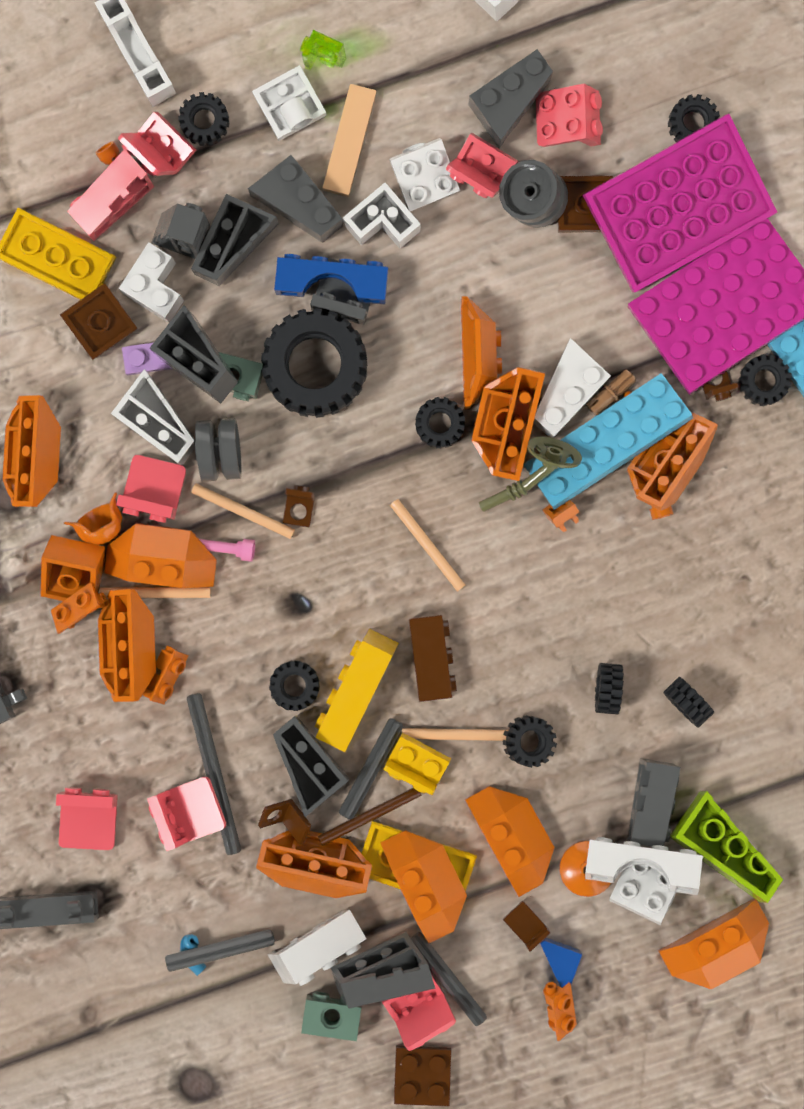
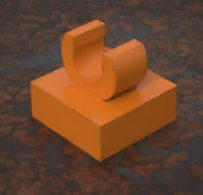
M571 500L555 510L550 504L542 509L555 527L563 532L567 531L564 523L569 519L575 524L579 522L576 516L579 510Z

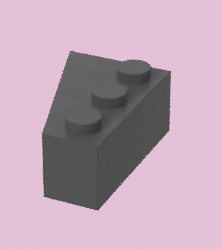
M538 49L469 95V107L498 148L502 146L505 139L551 81L553 70Z
M292 155L288 156L248 188L251 197L257 201L259 200L277 214L293 222L294 225L322 243L344 226L342 217Z
M226 194L191 268L194 275L220 286L279 224L277 217Z
M177 203L161 214L151 244L196 259L211 226L205 213L201 212V207L192 203H186L185 206Z
M185 305L182 306L149 348L164 363L220 404L238 383L196 317Z
M297 715L273 734L305 817L349 781L347 775Z
M640 758L627 837L628 841L651 847L653 845L664 846L665 842H669L671 835L669 820L675 809L674 797L679 783L681 767L673 763Z
M407 932L331 967L338 992L348 1009L435 989L429 965Z

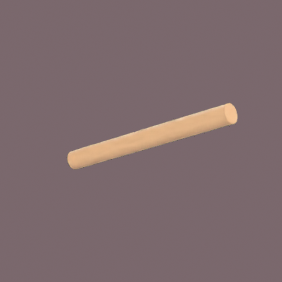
M195 483L191 493L284 537L291 539L295 532V529Z
M397 499L391 503L390 507L458 592L466 584L400 500Z
M100 587V592H103L107 598L110 590L135 589L140 598H211V587Z
M402 728L404 734L421 740L503 741L507 737L503 735L504 731H509Z

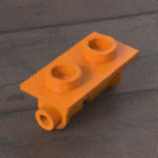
M90 582L51 609L57 633L60 634L67 628H74L75 624L84 619L89 613L94 612L98 608H103L105 602H107L106 595L103 592H95L94 585Z
M168 645L165 650L162 649L156 660V668L162 671L160 675L155 673L143 696L149 698L150 701L164 705L166 700L171 697L174 690L173 686L178 676L184 671L189 655L179 652Z
M549 982L543 989L546 1003L549 1005L547 1007L548 1025L553 1031H556L557 1041H560L568 1033L572 1032L577 1025L571 983L568 982L561 988L556 983Z

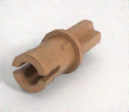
M624 370L610 384H604V389L587 402L586 406L597 416L614 401H619L618 397L636 382L635 377L630 371Z

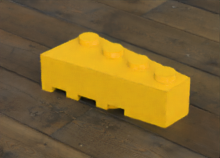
M370 628L362 642L356 640L350 652L354 659L350 666L344 665L338 677L342 683L338 690L332 689L326 702L331 706L327 714L321 712L314 726L319 729L315 738L343 752L346 751L399 644L398 642Z

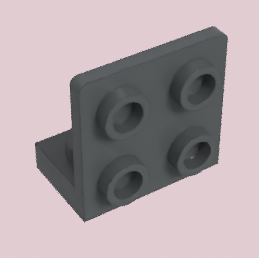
M328 258V262H339L338 260ZM325 278L320 280L316 295L313 294L310 306L312 311H314V308L322 309L326 313L332 311L337 313L338 317L342 319L345 318L350 322L364 325L371 303L358 302L353 289L344 281L335 278Z

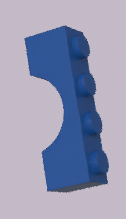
M284 254V258L277 257L274 291L276 295L304 297L307 290L315 282L325 278H335L344 281L353 289L358 302L385 305L388 267H384L382 262L367 261L366 265L355 264L356 261L352 259H339V262H328V258L313 256L312 260L301 259L300 255Z

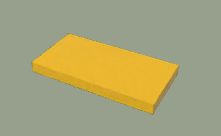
M17 208L0 241L1 261L79 300L104 283L117 258L115 255L20 208Z
M376 821L371 822L361 852L364 858L372 864L369 879L400 889L380 842L403 830ZM443 844L466 892L477 855Z

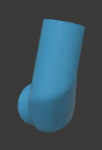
M193 934L185 935L180 942V952L198 948L199 939ZM203 963L188 968L198 976L207 966Z

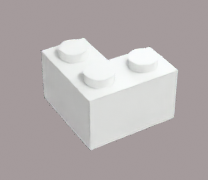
M386 183L382 184L343 217L344 226L360 245H363L379 230L383 229L400 249L421 231V224Z
M148 242L120 285V291L168 323H170L184 302L180 294L163 284L176 264L174 259Z

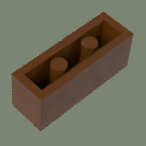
M442 615L409 619L419 702L452 698V692L457 691L455 675L449 674L448 664H453L452 648H446L445 637L450 636L448 620H443Z

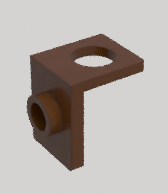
M725 371L721 374L722 381L719 385L713 386L707 383L702 388L706 400L715 398L716 402L731 398V393L739 388L738 383L731 384L728 373Z
M294 485L293 489L286 488L287 500L283 517L284 524L310 527L315 494L309 492V487ZM296 504H302L306 508V516L301 520L293 519L290 514L291 508Z
M292 799L264 807L258 823L260 829L283 822L299 845L305 843L312 825ZM279 810L276 816H274L271 819H268V816L272 812Z
M521 901L503 918V921L523 941L529 952L550 934L548 927L524 901Z

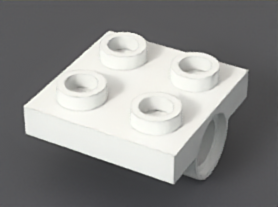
M300 65L252 91L278 141L326 116L325 109Z
M440 138L428 143L412 145L404 149L402 154L389 159L409 211L460 191L457 181L453 180L449 176L450 172L446 170L450 161Z
M635 865L622 871L609 901L661 925L676 892L669 891L667 882L657 870L645 865Z

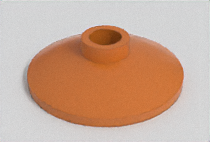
M581 841L573 844L565 851L560 861V875L563 883L571 892L584 897L596 896L604 892L611 884L609 882L585 879L583 869L587 864L590 841Z

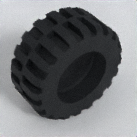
M314 308V311L306 312V309L299 310L297 315L291 317L289 314L284 317V322L280 325L276 324L272 328V334L269 338H266L264 353L261 355L263 377L274 398L289 411L297 412L300 416L305 417L309 415L320 418L330 413L334 415L343 407L347 408L353 403L352 400L356 395L360 394L362 385L367 377V354L359 332L352 327L347 319L338 317L337 313L332 311L326 313L318 308ZM313 338L324 339L330 342L337 349L341 358V368L336 379L330 385L320 389H309L301 386L294 380L289 370V359L293 349L301 342Z

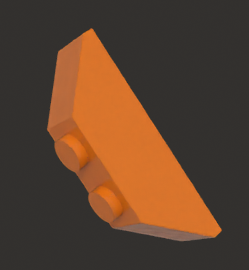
M462 296L461 326L464 410H470L481 398L484 386L497 379V374H502V358H497L496 347H501V330H496V323L469 297Z
M516 367L488 383L483 388L471 441L493 476L515 481L520 480L545 377L543 372Z
M19 396L16 401L17 405L12 410L6 424L2 480L11 498L13 507H37L58 482L61 426L43 396Z
M692 413V420L634 457L627 467V472L636 498L661 511L675 504L703 463L718 424Z
M136 523L107 546L104 573L125 581L176 588L214 587L217 558L210 553L191 530Z
M135 589L110 590L107 602H105V606L98 617L100 676L106 688L112 694L111 697L114 702H135L140 700L156 673L154 616Z
M488 786L465 799L518 897L542 885L555 847L528 798Z
M288 830L271 839L263 840L256 868L282 887L332 898L366 893L372 864L364 858L362 853L349 839L338 838L322 846L318 838L322 833L309 831L305 843L299 845Z
M407 830L380 842L395 879L427 942L431 943L454 932L467 894L443 844Z
M753 898L658 950L673 977L712 990L761 963L769 922L759 903Z

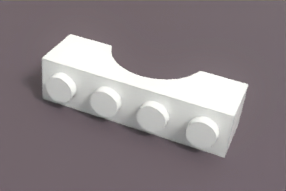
M99 0L95 2L101 17L152 107L174 96L176 92L171 81L150 48L125 0Z
M597 837L596 840H590L585 879L614 883L617 876L626 868L635 865H645L657 870L664 877L669 891L698 895L703 856L697 855L696 851L681 849L680 852L669 851L668 847L660 845L645 848L640 847L641 844L632 841L617 844L612 843L613 840L604 837Z

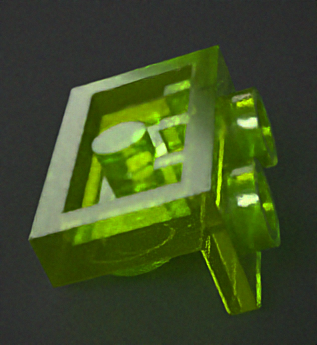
M315 30L312 31L310 37L306 36L300 47L305 69L310 71L317 57L320 58L319 61L332 68L335 65L342 68L346 60L344 43Z

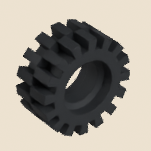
M199 92L200 96L196 97L195 94L190 95L191 99L189 101L185 99L183 102L184 107L180 106L179 109L180 116H178L184 135L192 143L196 144L197 142L200 146H204L206 143L212 146L216 140L219 143L222 140L221 136H226L227 127L229 128L230 124L225 105L219 97L215 98L211 93L205 95L204 92ZM201 110H209L215 117L213 125L207 129H200L194 124V116Z
M691 94L686 99L681 98L675 104L668 121L670 136H675V142L695 132L687 129L684 125L683 119L687 113H699L703 117L704 126L719 118V111H715L717 106L715 103L712 105L709 103L711 99L706 97L704 100L701 99L702 95L697 94L696 97H693Z
M763 354L751 359L741 370V377L738 383H741L740 391H743L745 394L743 397L746 400L750 399L752 404H760V406L772 405L781 400L789 392L787 390L792 384L790 382L792 375L788 373L789 366L782 363L784 360L781 358L776 359L775 355L771 354L769 356ZM768 370L774 375L775 385L771 390L764 391L757 387L755 376L759 371Z
M435 397L433 400L429 399L419 408L416 415L415 425L417 434L430 447L434 446L441 449V447L447 448L453 443L455 444L462 436L465 427V416L461 407L459 408L455 401L452 402L446 397L444 399ZM441 412L449 416L451 426L448 431L436 433L430 428L429 420L435 413Z
M301 661L283 663L275 669L270 678L269 690L271 691V697L278 706L283 707L285 710L298 711L305 709L318 696L320 690L319 677L316 671L307 663ZM290 675H298L305 681V690L300 696H290L284 689V682Z
M599 663L595 687L596 713L619 714L624 684L623 665Z
M678 677L663 692L667 699L698 728L715 713L704 698L681 677Z
M526 715L523 718H515V723L510 722L508 724L509 731H504L503 734L507 736L506 740H503V745L507 747L504 751L510 755L509 758L512 761L532 768V766H541L542 762L547 763L549 761L548 756L553 757L555 752L551 751L552 747H557V743L553 742V739L557 737L556 733L551 731L553 727L547 724V721ZM527 731H534L539 738L537 748L531 752H526L521 747V737Z

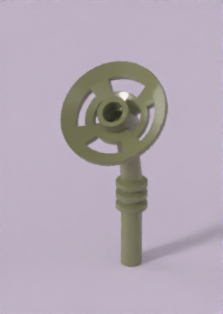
M543 436L530 439L527 448L535 458L542 462L543 466L524 481L519 480L517 484L514 482L512 487L507 485L505 490L480 501V508L485 512L510 499L516 500V496L521 498L522 494L524 496L527 495V491L550 475L554 469L579 466L582 460L580 452L570 444L559 439ZM534 448L538 449L539 455L535 453ZM571 457L573 463H566V458Z

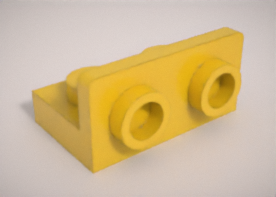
M402 732L385 764L384 770L392 778L411 784L418 792L433 795L451 758Z

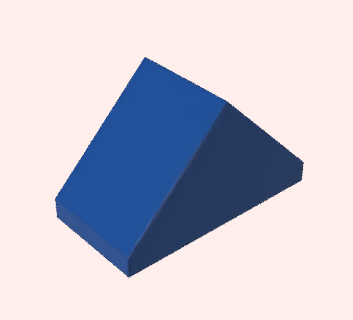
M545 938L540 944L559 986L563 988L568 982L572 984L582 957L581 951Z

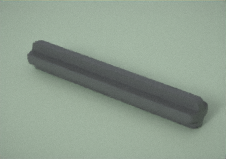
M393 718L388 719L339 810V814L347 819L354 818L403 728V724Z
M268 929L170 954L165 957L166 967L169 972L262 949L273 946L275 939L272 930Z
M421 932L413 935L411 940L425 958L435 976L475 1026L481 1025L487 1019L484 1011L433 946L427 942L425 936Z

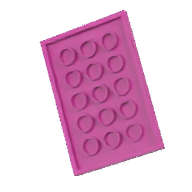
M725 114L583 194L633 293L778 213L730 114Z
M767 218L706 252L628 303L627 307L690 395L804 320V268Z

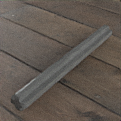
M200 693L187 696V703L206 777L211 780L226 821V827L220 830L226 854H237L241 851V845L204 702Z

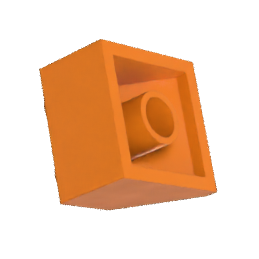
M51 535L41 559V597L64 601L90 582L93 583L95 592L98 593L104 569L105 547Z

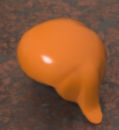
M117 492L113 494L109 504L92 509L77 522H64V524L72 526L80 539L95 545L110 542L119 534L122 523V514L116 505Z

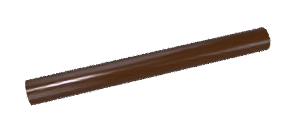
M412 788L319 835L318 838L322 846L422 795Z

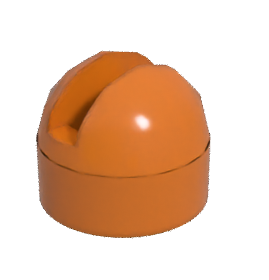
M111 141L99 148L95 154L103 164L110 165L113 162L112 158L116 159L120 152L114 141Z

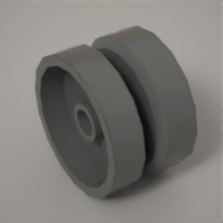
M524 160L511 166L503 175L499 186V199L504 210L513 218L532 228H540L556 222L564 213L568 202V189L564 180L545 163L536 160Z
M236 418L221 419L218 426V437L215 425L211 420L196 421L195 453L201 481H217L219 477V463H221L223 475L227 480L241 479V447Z

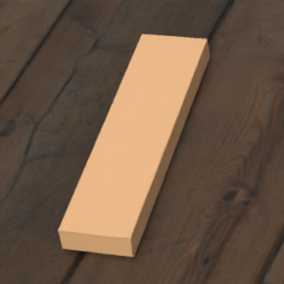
M350 84L325 176L323 191L346 197L350 196L377 94L376 90Z

